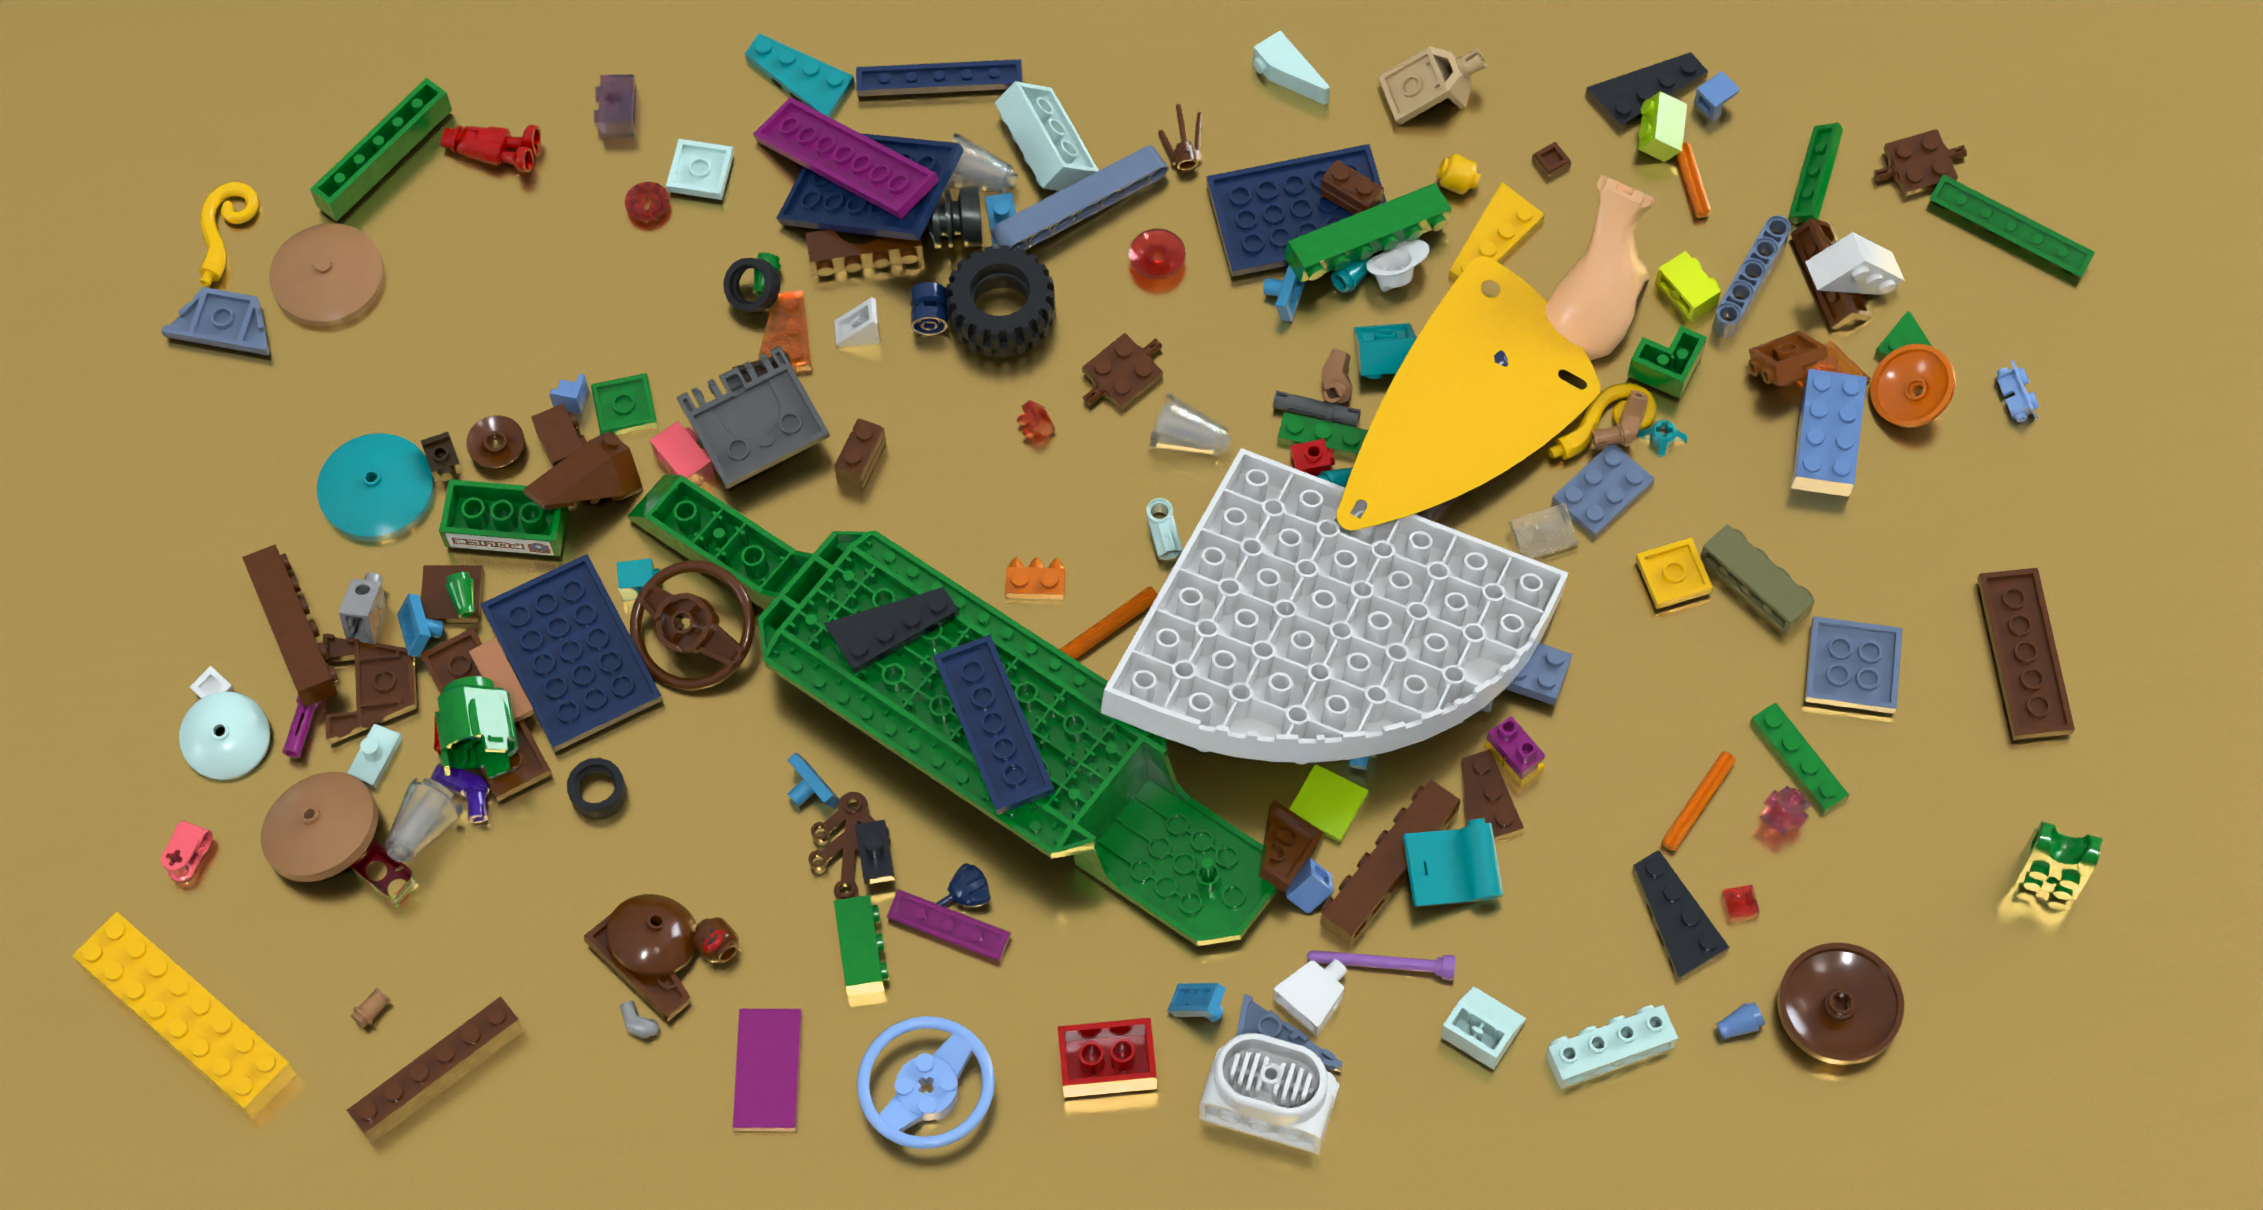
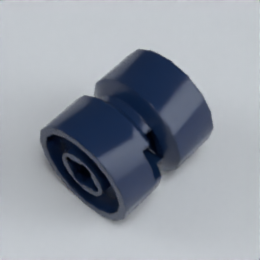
M924 282L916 284L911 288V329L914 332L923 335H935L947 329L946 288L943 285Z

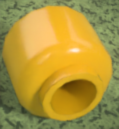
M1452 154L1449 158L1444 157L1436 177L1440 179V185L1443 188L1463 195L1469 188L1473 190L1476 188L1480 174L1476 173V162L1458 154Z

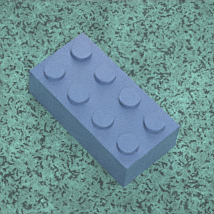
M1815 369L1808 370L1803 386L1791 484L1792 489L1850 496L1855 483L1867 377Z

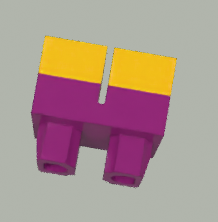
M1512 716L1488 732L1485 741L1486 748L1491 750L1493 756L1501 765L1504 764L1503 768L1520 787L1544 771L1542 761L1546 755Z

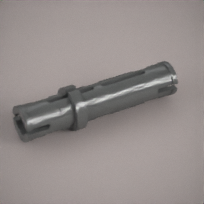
M1279 390L1276 391L1273 401L1274 409L1316 417L1327 422L1342 423L1356 428L1361 415V409L1338 405L1337 402L1331 403L1288 394Z

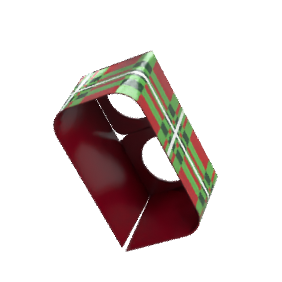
M372 839L373 842L371 841L365 852L350 866L359 878L398 908L419 885L407 865ZM375 861H380L387 867L385 877L379 881H372L366 876L367 866ZM403 879L407 882L396 894L391 896L388 894V886L393 880Z

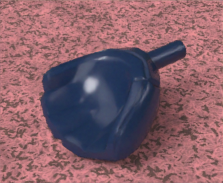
M963 864L949 883L947 890L950 894L936 902V904L946 906L955 901L957 905L975 908L990 902L989 887L983 872L975 865Z

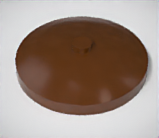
M1826 943L1808 949L1790 964L1779 987L1778 1012L1785 1031L1792 1041L1804 1052L1827 1063L1851 1065L1876 1057L1891 1044L1902 1024L1904 996L1895 973L1879 956L1863 947L1849 943Z

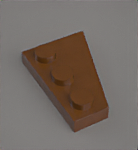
M1488 749L1462 758L1465 826H1467V821L1484 818L1485 823L1492 824L1495 842L1522 833L1524 830L1523 824L1491 750Z
M1273 800L1268 811L1259 876L1285 892L1320 841L1324 832L1276 800Z

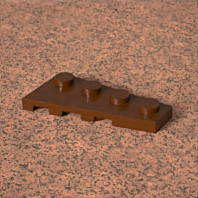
M610 914L584 935V942L668 1022L690 1004L691 997L675 972L665 976L641 975L627 969L615 959L606 939V929Z

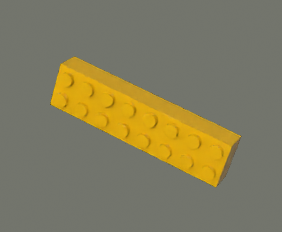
M117 911L72 955L78 965L251 1119L297 1074L285 1058Z

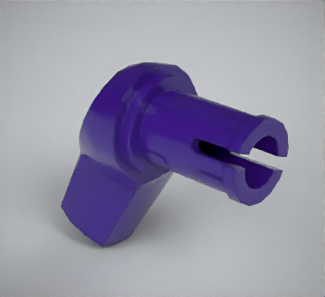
M439 763L435 767L431 779L452 793L467 798L469 822L481 823L486 821L488 815L485 796L490 790L486 780L474 773L451 767V775L445 776L444 768Z

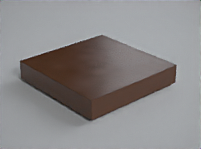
M424 565L421 603L425 617L440 620L443 623H480L483 566ZM468 572L470 578L474 579V608L476 613L473 616L459 618L445 588L447 584L446 578L454 573Z

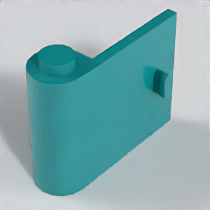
M1484 818L1467 821V826L1461 829L1405 833L1402 835L1414 907L1486 901L1504 896L1492 824L1485 823Z

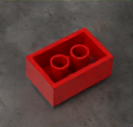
M1151 1018L1057 1026L1064 1098L1157 1089Z

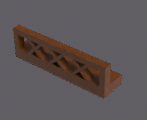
M1810 218L1790 233L1831 328L1839 329L1852 319L1866 322L1873 316L1863 294L1817 290L1805 263L1813 256L1839 241L1832 224Z

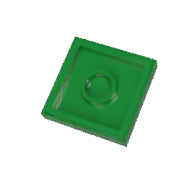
M647 373L591 384L600 435L610 432L616 436L658 427Z

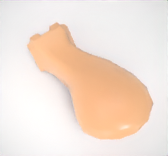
M1601 175L1597 182L1599 203L1590 244L1585 254L1556 285L1545 307L1546 317L1554 329L1571 343L1583 348L1590 361L1611 354L1625 337L1634 318L1636 300L1644 282L1649 280V272L1644 262L1638 257L1633 232L1639 219L1646 211L1653 208L1656 201L1654 197L1604 175Z

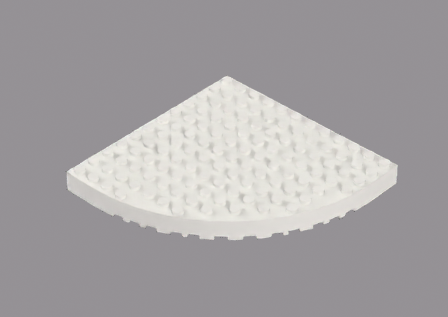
M1241 448L1106 685L1100 713L1155 735L1197 748L1201 752L1210 751L1238 758L1271 762H1295L1302 765L1308 762L1349 760L1390 752L1424 741L1462 723L1465 719L1484 708L1508 687L1528 663L1541 641L1562 597L1569 573L1415 514L1359 530H1346L1339 525L1336 517L1345 487ZM1358 500L1350 514L1360 519L1367 508L1366 501Z

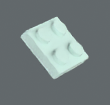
M678 139L666 184L667 192L722 200L734 155L733 147Z

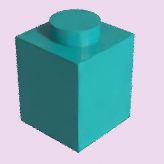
M652 558L616 562L618 586L622 601L636 600L643 586L660 571V568H654Z

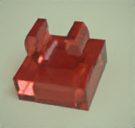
M1031 400L1021 406L1025 414L1017 418V423L1024 426L1029 422V427L1022 432L1024 436L1031 438L1037 433L1048 436L1055 431L1045 406Z
M1753 885L1722 890L1721 896L1729 922L1759 917L1760 910Z

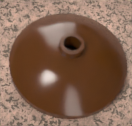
M643 894L631 897L615 908L607 924L606 939L612 955L627 969L646 976H665L679 971L693 958L697 949L693 944L697 924L691 913L679 902L662 895ZM651 922H655V923H658V924H660V925H659V926H654V925L651 924Z

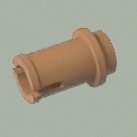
M375 988L372 994L359 1007L353 1008L354 1012L351 1017L357 1024L365 1028L367 1025L373 1024L372 1019L391 1000L384 992Z

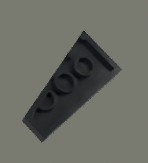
M1689 52L1589 86L1586 89V94L1619 131H1622L1642 118L1641 107L1645 100L1660 91L1674 98L1705 79L1708 70Z
M944 587L826 622L824 625L847 663L856 674L959 616V610Z
M1659 850L1634 864L1633 872L1645 902L1649 905L1653 915V922L1656 929L1659 930L1665 952L1673 965L1677 982L1728 952L1730 948Z

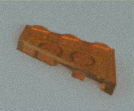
M803 291L779 293L778 299L771 306L759 355L765 353L769 358L771 357L769 350L780 346L784 354H789L791 365L795 372L812 370Z

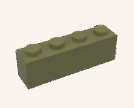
M1726 524L1703 546L1700 556L1701 560L1785 634L1788 635L1811 613L1815 599L1810 591L1803 586L1797 585L1785 569L1774 565L1769 560L1767 554L1760 548H1755L1751 545L1745 535L1738 529H1733L1730 525Z

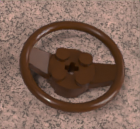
M699 560L672 564L651 577L639 592L630 618V636L649 673L661 683L682 690L708 688L732 675L745 660L751 648L755 631L753 605L741 582L723 567ZM689 572L709 574L723 581L736 595L741 606L743 631L740 643L719 626V616L706 599L691 593L674 595L659 586L676 575ZM644 610L656 621L657 638L665 647L680 653L698 654L701 652L725 663V665L716 672L699 678H682L664 671L652 660L643 641L642 618ZM690 618V626L683 631L684 624L682 619Z

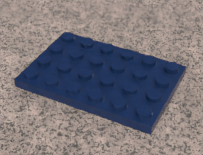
M860 133L935 172L940 181L900 219L803 166L776 217L781 225L919 241L964 149L960 143Z
M1370 144L1206 176L1207 187L1232 277L1288 266L1289 263L1284 254L1289 240L1352 216L1353 214L1320 195L1321 179L1332 164L1339 160L1371 179V182L1381 185ZM1383 194V203H1385V202H1386V198H1385V195Z
M588 554L480 604L554 752L663 701L662 695Z

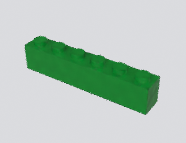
M426 77L310 188L316 206L335 221H338L452 111L447 92Z
M1433 183L1289 240L1284 257L1300 283L1309 279L1316 280L1324 273L1333 269L1341 270L1358 259L1361 261L1366 260L1383 249L1385 251L1391 250L1398 243L1406 240L1413 241L1423 233L1442 229L1448 222L1452 208L1437 184Z

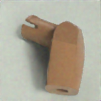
M1332 349L1321 371L1325 389L1323 395L1328 402L1344 403L1348 401L1353 391L1352 383L1347 375L1351 356L1337 349Z
M1631 390L1619 423L1616 426L1591 431L1595 449L1619 443L1621 446L1627 447L1634 442L1640 430L1647 406L1648 396L1645 393Z

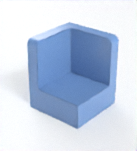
M1721 71L1697 88L1694 104L1713 122L1720 117L1723 104L1739 93V87Z
M578 374L576 382L560 379L558 388L551 389L549 394L553 407L564 404L567 412L573 411L575 414L582 415L589 393L585 375Z
M1309 858L1287 888L1286 898L1306 913H1311L1334 892L1333 876L1317 862Z

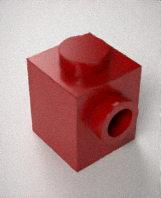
M1324 439L1290 446V463L1292 468L1317 476L1321 471L1331 470V466L1335 465L1333 451L1331 448L1327 449Z

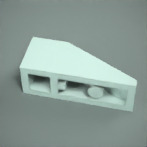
M1281 30L1254 46L1252 63L1258 73H1263L1271 82L1325 105L1329 102L1330 86Z

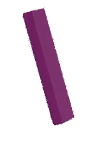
M900 889L897 890L887 915L888 919L999 962L1012 934Z

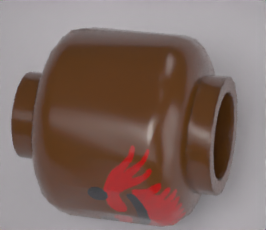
M706 918L696 926L693 944L707 961L724 963L737 953L739 936L723 918Z

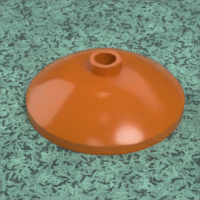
M1925 344L1902 346L1889 353L1874 371L1870 385L1872 404L1883 419L1895 426L1913 428L1925 425L1941 415L1951 402L1956 385L1955 372L1948 358L1932 346ZM1919 389H1923V392L1916 396V392Z

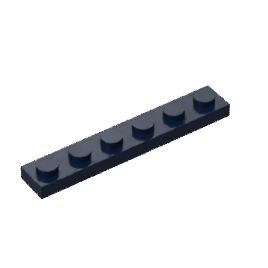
M1021 59L856 67L857 96L1008 89L1015 81L1022 82Z

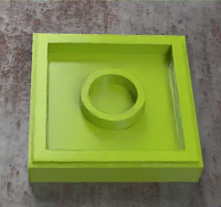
M1315 764L1289 810L1324 832V836L1341 843L1368 796L1369 790Z

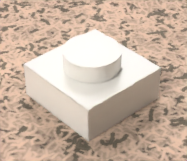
M212 666L190 686L200 698L217 692H230L234 688Z

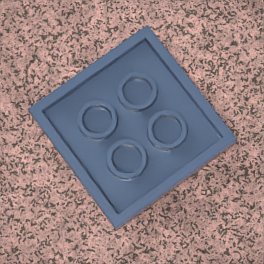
M1813 616L1805 702L1895 714L1897 709L1903 628Z

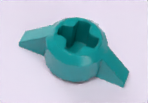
M1659 420L1652 427L1638 432V439L1650 440L1652 445L1658 448V457H1665L1666 449L1671 447L1674 442L1687 443L1688 435L1677 430L1675 425L1668 420ZM1666 429V433H1660V430Z

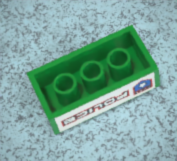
M449 479L439 533L445 547L560 556L569 507L543 510L523 493L524 488L527 487L525 485Z

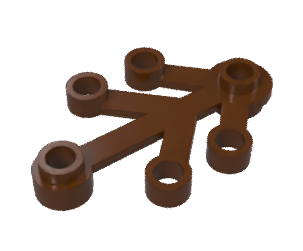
M859 792L844 794L838 802V811L825 822H817L811 827V835L814 841L822 843L828 840L830 832L845 822V831L822 851L815 850L808 857L810 867L815 871H821L827 866L828 861L843 850L841 881L834 887L836 900L859 897L858 887L853 882L856 850L859 852L855 824H858V821L860 823L875 821L867 812V799ZM850 802L858 803L855 809L847 807ZM886 826V828H887V834H888V840H889V839H890V832H889L888 827ZM818 829L826 831L822 836H817L815 832ZM816 857L823 858V862L820 864H814L813 859ZM847 886L851 888V891L848 894H842L840 892V890L843 887Z

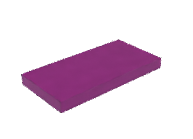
M739 1009L733 1111L734 1131H796L802 1022L801 1009Z

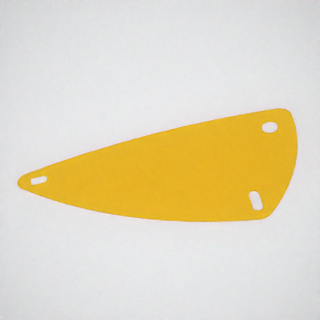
M1481 256L1474 258L1468 264L1425 324L1397 371L1362 443L1337 511V521L1346 530H1359L1418 513L1456 498L1486 483L1545 445L1579 416L1599 395L1601 385L1585 350L1568 341L1554 329L1546 317L1545 307L1547 301L1528 283L1497 261ZM1487 280L1495 281L1500 286V294L1494 298L1485 296L1481 291L1482 283ZM1500 350L1507 356L1508 366L1506 367L1495 363L1494 355ZM1566 370L1584 380L1587 383V387L1579 389L1559 378L1558 372ZM1364 500L1367 503V508L1362 517L1359 519L1350 514L1356 502Z

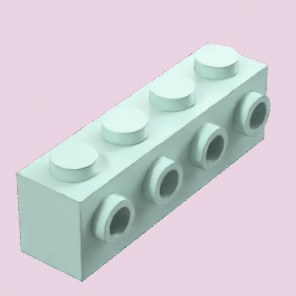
M1649 1005L1639 1009L1634 1016L1625 1018L1624 1015L1611 1019L1608 1025L1598 1029L1596 1026H1590L1580 1031L1579 1035L1568 1039L1567 1036H1563L1553 1040L1550 1046H1548L1546 1058L1561 1090L1674 1049L1678 1036L1664 1005L1656 1008L1653 1005Z

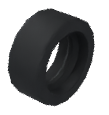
M741 258L732 263L726 271L723 280L724 293L728 302L734 308L745 312H762L770 308L778 299L781 289L777 270L769 262L758 258ZM750 268L758 269L762 273L765 284L762 296L754 302H749L742 297L739 286L742 274Z
M590 758L579 763L570 772L567 780V793L574 808L583 816L593 819L605 818L615 813L622 806L626 797V784L619 767L603 758ZM602 773L612 778L614 791L606 800L598 803H589L581 798L579 786L586 777Z

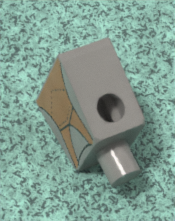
M369 572L365 575L364 580L353 579L349 584L339 610L346 639L349 637L359 639L360 642L378 643L387 604L382 588L383 578L377 573Z

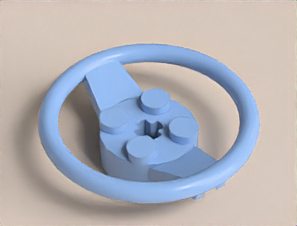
M933 1016L906 1019L883 1031L866 1050L857 1076L858 1099L863 1113L870 1124L892 1142L915 1149H933L947 1146L969 1134L981 1122L988 1111L995 1087L992 1061L982 1042L970 1030L959 1023ZM937 1029L951 1033L952 1035L932 1056L928 1053H922L903 1065L894 1084L896 1095L879 1114L872 1102L869 1081L874 1061L882 1049L896 1037L913 1030ZM974 1052L981 1068L982 1089L978 1103L969 1117L956 1128L935 1136H913L903 1133L904 1130L918 1122H922V1120L930 1121L937 1119L938 1121L952 1112L958 1100V1079ZM932 1084L933 1092L929 1093L926 1091L923 1094L921 1093V1086Z

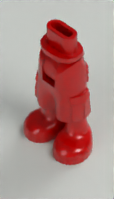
M458 125L456 129L445 128L440 145L441 147L451 148L453 153L467 156L469 159L497 166L509 163L514 165L518 171L529 173L534 166V156L537 157L539 154L541 131L537 125H528L523 132V136L513 137L507 128L465 126L463 128V126Z

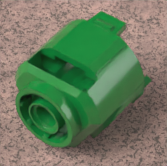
M464 677L448 683L437 698L439 711L435 712L441 749L439 759L440 764L444 768L445 776L451 775L450 767L457 769L485 767L487 777L490 779L510 772L509 757L518 750L510 694L503 688L494 687V682L486 677Z

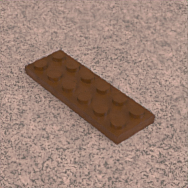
M2038 568L1980 573L1977 579L2013 740L2073 734L2075 727Z
M474 628L420 654L440 694L444 686L454 680L471 676L482 677L469 653L470 650L482 645ZM524 720L515 723L518 750L509 757L510 772L490 779L487 777L485 767L480 768L498 802L552 775Z

